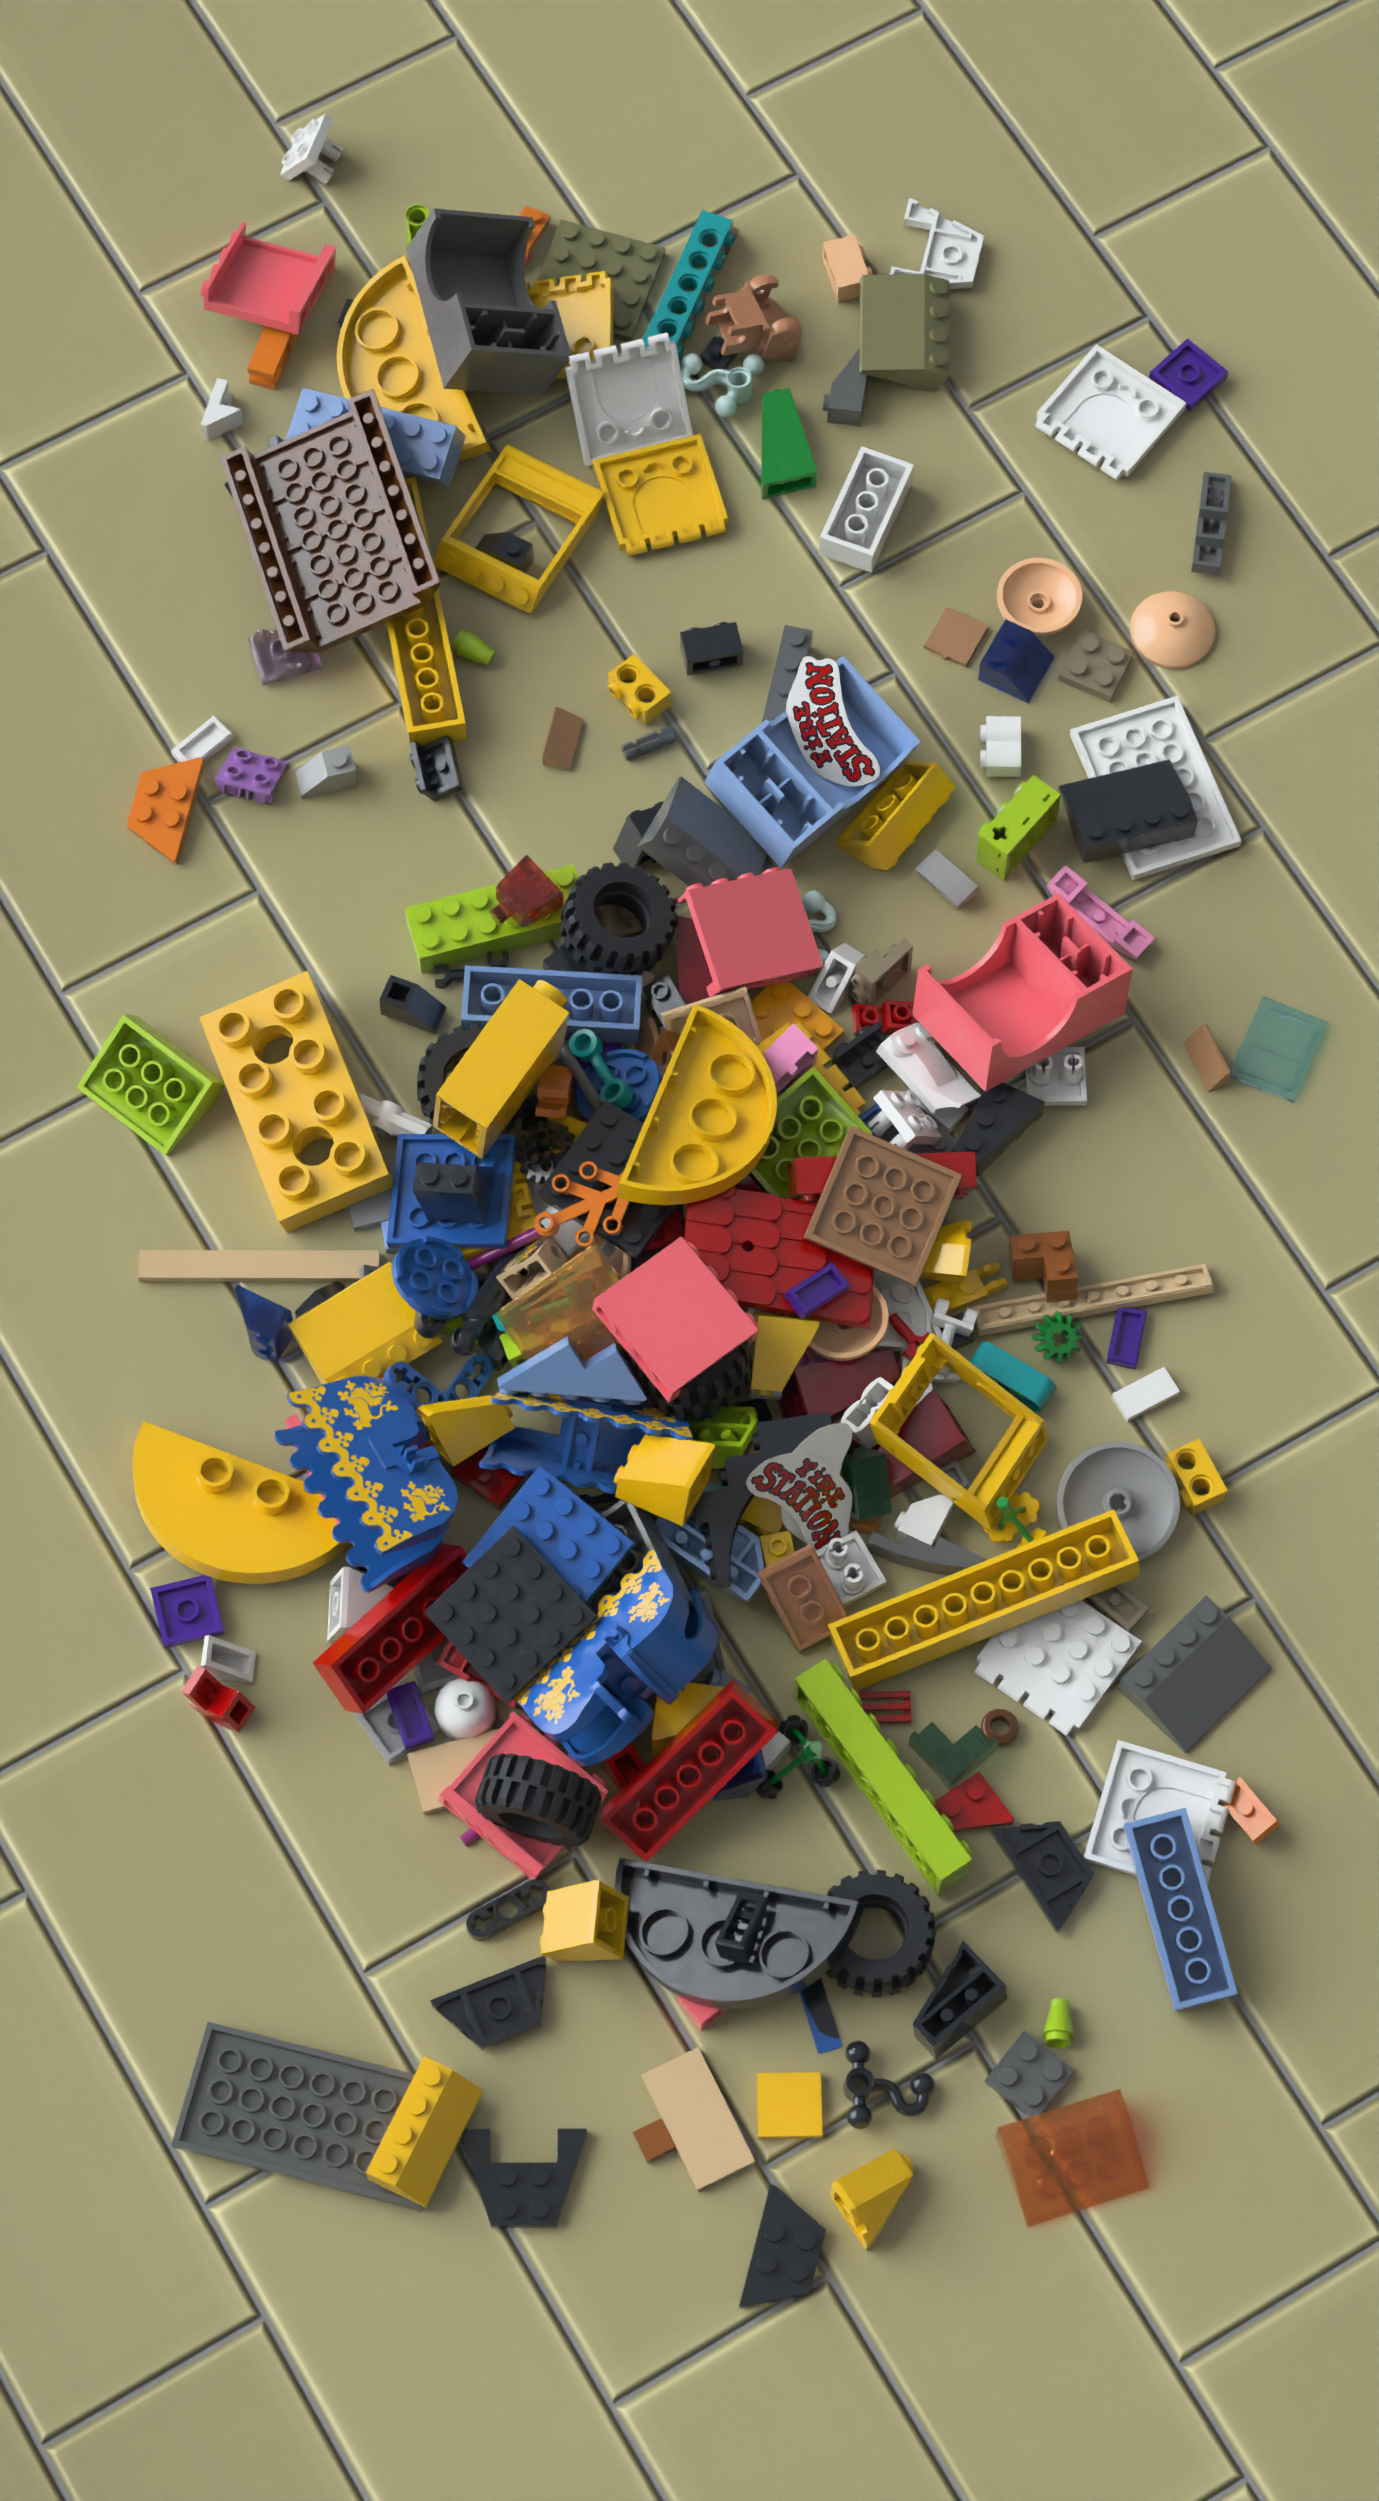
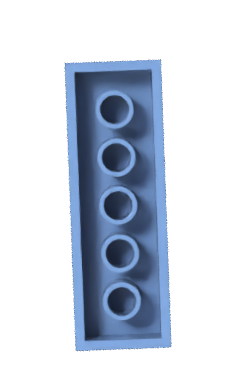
M302 388L286 440L350 412L348 399ZM381 407L404 477H416L418 482L449 489L466 438L464 433L454 425Z
M465 965L461 1026L463 1030L470 1029V1024L479 1025V1030H483L519 979L532 988L538 980H543L557 988L567 998V1003L563 1008L570 1013L564 1040H570L571 1035L575 1031L587 1028L601 1039V1042L639 1043L642 993L641 975Z
M1186 1808L1125 1823L1123 1826L1174 2013L1236 1997L1238 1994Z

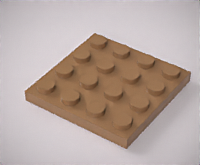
M851 1126L803 1238L914 1287L919 1280L962 1174Z

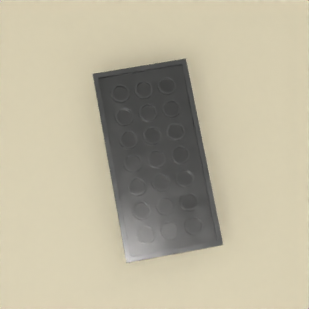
M207 2022L171 2145L173 2148L421 2211L422 2208L421 2205L369 2181L366 2175V2171L415 2074Z

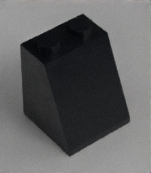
M417 1163L413 1192L427 1220L486 1224L495 1168L491 1166Z

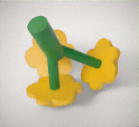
M1022 1492L1021 1495L1015 1494L1010 1500L1006 1497L998 1498L996 1503L1002 1515L998 1517L991 1529L983 1526V1530L989 1533L988 1537L994 1543H1000L1002 1540L1006 1543L1011 1542L1013 1535L1019 1530L1023 1537L1021 1543L1016 1548L1048 1535L1041 1528L1030 1533L1025 1528L1029 1522L1037 1521L1038 1515L1036 1512L1040 1510L1039 1500L1031 1498L1029 1492Z

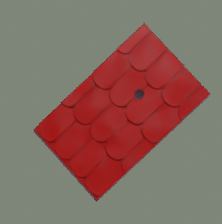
M734 1186L713 1197L687 1203L684 1240L687 1243H692L697 1248L700 1254L699 1258L706 1266L709 1265L716 1271L719 1276V1282L725 1289H730L735 1294L739 1306L799 1317L785 1299L784 1294L828 1264L833 1263L850 1284V1288L806 1318L871 1330L874 1269L803 1238L817 1203L782 1198L774 1194L736 1189Z

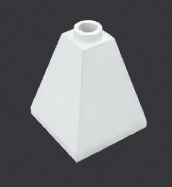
M343 1567L330 1581L327 1641H337L394 1588L384 1584L366 1593L360 1584L364 1574L350 1567Z

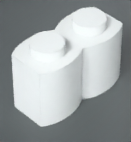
M986 716V725H980V742H985L986 749L980 750V767L985 768L986 776L1020 777L1021 717Z
M881 1377L875 1379L866 1387L861 1400L853 1403L845 1411L841 1419V1423L848 1424L851 1427L852 1439L867 1450L877 1444L870 1426L872 1415L879 1410L886 1399L887 1393L894 1387Z

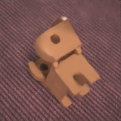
M758 275L750 281H745L742 291L714 296L712 301L714 307L726 305V307L709 312L706 323L707 325L717 324L725 340L721 349L722 355L754 350L762 359L793 361L797 358L801 341V326L797 318L787 317L783 309L769 297L771 289L778 288L779 285L774 275Z

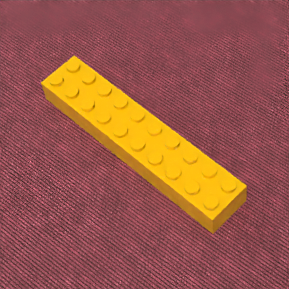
M416 477L406 478L430 549ZM437 590L425 607L386 623L409 745L411 742L417 741L423 746L446 735L451 737L453 741L467 739L463 707L439 590Z
M1113 1509L828 1624L830 1638L852 1688L857 1691L1139 1577V1560Z

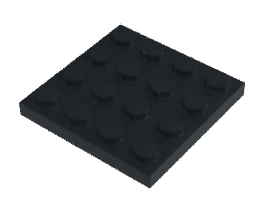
M605 1100L537 1193L538 1198L558 1211L585 1200L569 1193L560 1194L556 1192L552 1187V1179L558 1174H564L570 1181L600 1192L611 1188L612 1186L598 1180L586 1181L583 1179L579 1172L580 1166L584 1162L591 1161L599 1169L620 1175L625 1170L644 1123ZM592 1166L584 1170L585 1176H591L594 1173V1167ZM560 1179L557 1182V1188H564L567 1181ZM617 1199L606 1204L595 1234L638 1260L677 1205H652L630 1201L622 1220V1231L617 1235H609L603 1228V1222L605 1218L612 1216ZM589 1212L573 1220L584 1226ZM615 1220L608 1224V1229L611 1231L618 1227V1222Z
M514 1525L424 1611L428 1618L507 1704L515 1699L599 1617Z

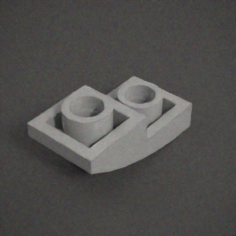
M934 850L915 869L918 876L936 888L941 897L958 909L962 908L980 890L967 875L937 850Z

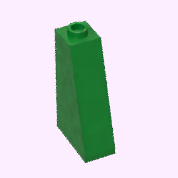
M790 388L774 389L762 394V500L816 487L817 470Z

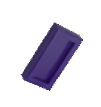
M830 1263L786 1291L784 1297L799 1317L804 1319L846 1292L850 1288V1284L836 1266Z
M1130 1307L1117 1310L1106 1364L1136 1370L1147 1311Z
M412 1681L391 1688L386 1695L405 1750L434 1741L435 1737L416 1682Z

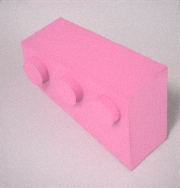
M794 1023L762 1054L771 1070L777 1097L808 1069L816 1065L818 1047Z

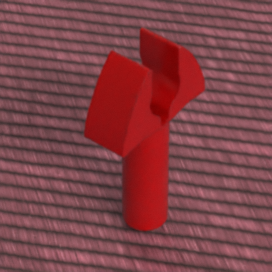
M893 1313L889 1316V1323L907 1343V1349L903 1351L902 1356L912 1361L917 1352L916 1346L919 1347L923 1344L930 1333L927 1332L924 1336L915 1335L897 1313Z

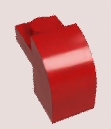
M199 1666L196 1667L181 1690V1693L191 1701L190 1706L220 1726L238 1733L255 1709V1706L239 1691L222 1685L205 1668Z

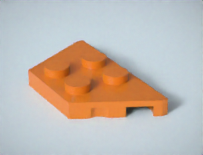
M198 757L144 771L140 774L127 827L135 835L144 839L153 849L165 855L173 864H178L205 765L203 758Z

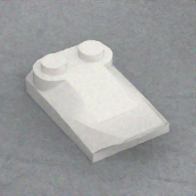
M918 1022L894 1032L880 1044L876 1052L932 1114L948 1107L960 1108L979 1099L981 1095L964 1079L935 1045L937 1040Z

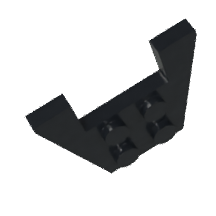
M465 2129L461 2137L491 2228H556L583 2144L587 2137V2129H558V2161L533 2163H491L490 2129Z

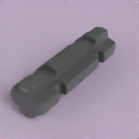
M671 726L660 729L661 732L659 733L655 731L635 739V743L630 741L623 744L621 751L624 758L629 761L637 758L639 753L644 755L661 748L663 743L668 745L675 742L676 734Z

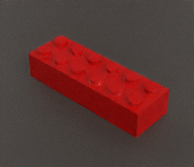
M975 1152L916 1154L962 1174L952 1200H961L964 1196H969V1192L977 1188ZM837 1156L795 1158L787 1164L788 1199L809 1202L819 1201Z
M442 1544L439 1553L428 1564L413 1570L312 1662L345 1711L360 1714L366 1713L447 1638L424 1611L469 1569L462 1563L468 1556L462 1546Z
M732 1679L602 1808L600 1821L642 1860L647 1862L778 1733L779 1721Z

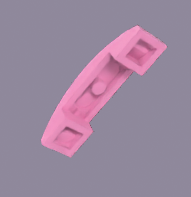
M1065 865L1047 884V889L1053 896L1059 894L1112 948L1137 960L1154 941L1155 937L1134 920L1130 923L1088 890L1086 888L1088 883Z

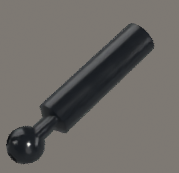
M525 1246L500 1257L464 1312L463 1325L456 1328L449 1338L450 1348L456 1355L468 1356L477 1350L479 1336L481 1333L488 1332L494 1324L492 1315L499 1313L510 1299V1295L496 1276L521 1250L526 1248ZM524 1268L520 1274L524 1276L527 1270Z

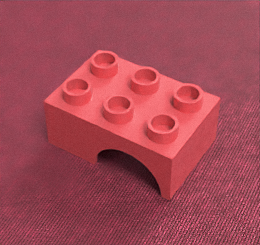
M1056 894L1004 922L997 940L987 954L961 975L948 980H935L932 977L931 967L928 964L918 969L912 1015L986 1092L1124 1015L1133 968L1059 894Z

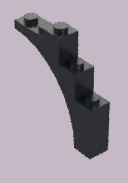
M830 1412L757 1422L758 1432L752 1434L754 1450H761V1453L724 1458L725 1467L720 1468L722 1487L728 1486L729 1488L703 1492L689 1515L690 1522L696 1521L698 1530L710 1529V1531L704 1532L706 1549L713 1550L714 1561L708 1562L711 1581L717 1580L719 1588L731 1587L730 1561L734 1537L743 1514L755 1496L746 1485V1480L750 1473L767 1459L792 1453L816 1430L831 1425Z

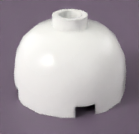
M458 1678L448 1682L440 1690L435 1701L434 1715L441 1731L447 1737L454 1740L472 1738L491 1730L496 1719V1702L490 1690L483 1683L476 1681L468 1682Z

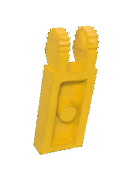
M993 1262L980 1267L978 1270L968 1271L961 1284L940 1282L923 1289L932 1312L939 1298L950 1301L946 1312L947 1315L983 1301L988 1296L1008 1287L1009 1284L1006 1278L994 1280L986 1286L981 1281L1000 1271L999 1263Z

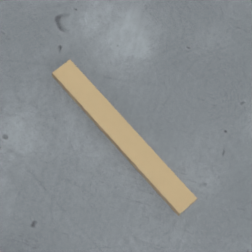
M139 1250L138 1280L139 1282H357L360 1280V1268L363 1265L380 1267V1251Z
M1207 1263L1077 1287V1299L1071 1301L1047 1303L1045 1293L972 1306V1309L978 1311L975 1325L978 1335L983 1336L1031 1327L1035 1323L1045 1324L1043 1315L1047 1314L1053 1320L1055 1311L1061 1312L1062 1317L1070 1314L1075 1319L1113 1312L1124 1307L1134 1308L1214 1293V1284Z

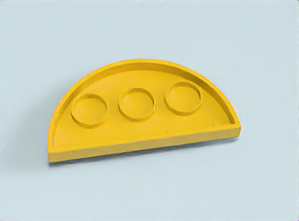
M404 255L391 262L368 281L352 302L345 316L337 346V371L345 398L350 399L374 389L380 407L457 426L466 436L459 460L489 452L491 448L466 391L443 388L412 268Z
M693 1004L620 1179L617 1198L652 1205H679L704 1200L736 1185L756 1167L768 1147L776 1118L777 1092L771 1070L757 1046L743 1031L721 1015Z
M143 1421L133 1454V1483L136 1502L147 1528L157 1542L169 1554L189 1568L223 1581L242 1584H269L290 1580L312 1572L330 1562L350 1544L349 1542L340 1543L332 1538V1530L337 1525L335 1520L319 1515L317 1509L323 1499L320 1494L307 1493L304 1489L303 1481Z

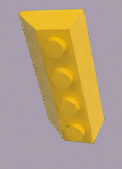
M908 761L880 786L838 837L835 844L869 868L889 870L898 862V858L904 850L914 843L915 837L922 828L931 822L932 816L940 806L948 801L949 795L956 786L938 763Z
M424 2056L366 2171L368 2180L426 2208L478 2104L483 2090L453 2069Z

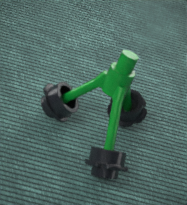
M790 1715L787 1717V1720H783L780 1723L778 1731L790 1741V1744H802L798 1751V1757L778 1773L768 1769L760 1777L756 1776L754 1787L761 1797L773 1800L777 1798V1794L783 1789L781 1779L801 1763H813L811 1767V1780L823 1788L830 1787L834 1782H837L841 1771L838 1769L839 1764L835 1760L821 1757L822 1744L819 1741L806 1739L808 1736L807 1722L798 1715Z

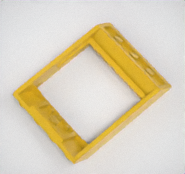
M508 444L441 539L434 559L435 566L531 614L596 519L606 492ZM495 484L576 524L539 580L458 540Z
M931 1333L925 1342L918 1347L916 1355L910 1364L903 1369L900 1379L889 1390L885 1401L879 1410L872 1415L870 1421L875 1440L879 1445L988 1529L992 1528L1002 1513L996 1503L998 1498L1006 1497L1008 1500L1011 1499L1050 1439L1044 1420L938 1336ZM944 1365L1013 1419L968 1490L897 1436L899 1429Z

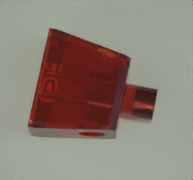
M526 855L496 886V899L499 904L490 910V914L499 925L513 917L521 927H526L563 907V893L535 862Z

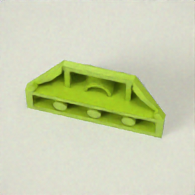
M723 1406L720 1408L719 1413L714 1414L713 1419H694L693 1416H687L693 1441L716 1445L712 1468L715 1469L725 1467L724 1458L747 1455L753 1444L752 1434L758 1431V1417L754 1407L729 1406L726 1408Z

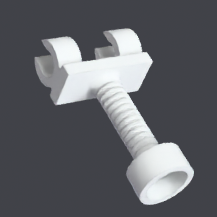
M939 1298L934 1307L930 1324L944 1328L941 1340L951 1347L955 1333L967 1337L970 1336L978 1311L967 1307L961 1321L946 1315L950 1301ZM944 1365L934 1379L947 1380L950 1369Z

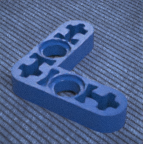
M483 1355L471 1357L463 1364L445 1392H442L404 1362H397L390 1366L384 1373V1381L402 1390L410 1399L414 1410L417 1411L418 1407L425 1405V1403H421L417 1399V1389H424L428 1392L429 1402L426 1404L436 1403L437 1401L460 1400L455 1392L457 1385L465 1386L469 1392L468 1398H474L478 1396L491 1377L493 1366L491 1361ZM480 1365V1374L473 1380L469 1379L475 1371L474 1366ZM397 1372H401L403 1374L401 1378L402 1381L400 1383H398L395 1380L397 1377ZM414 1382L415 1385L407 1391L406 1389L410 1386L409 1384Z

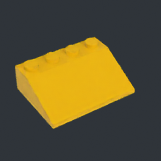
M388 1262L287 1324L322 1385L355 1376H370L381 1379L385 1371L394 1363L404 1362L408 1364L442 1343L439 1335L428 1339L416 1331L414 1326L416 1310L398 1292L392 1277L391 1262Z

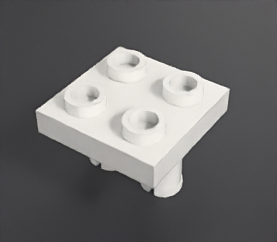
M324 114L317 120L312 119L305 128H299L294 133L291 142H293L292 148L285 154L282 160L284 166L280 176L289 181L306 171L323 184L330 180L334 169L328 167L317 158L322 153L332 162H335L340 157V152L343 151V147L327 137L334 119Z
M1065 1047L1025 1069L1026 1093L1045 1101L1044 1106H1086L1087 1088L1084 1047Z
M881 1090L874 1097L882 1111L868 1122V1126L870 1128L875 1127L872 1131L877 1136H883L894 1125L899 1134L889 1143L908 1150L913 1144L934 1145L942 1138L937 1130V1123L929 1115H925L919 1107L921 1105L920 1101L911 1092Z
M857 1530L842 1538L832 1539L827 1546L816 1551L844 1607L887 1584L886 1579Z

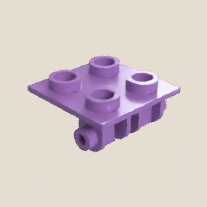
M233 747L214 782H217V788L221 789L222 793L237 795L241 798L246 790L247 800H250L253 794V801L266 805L267 802H273L275 797L273 789L287 767L288 762Z

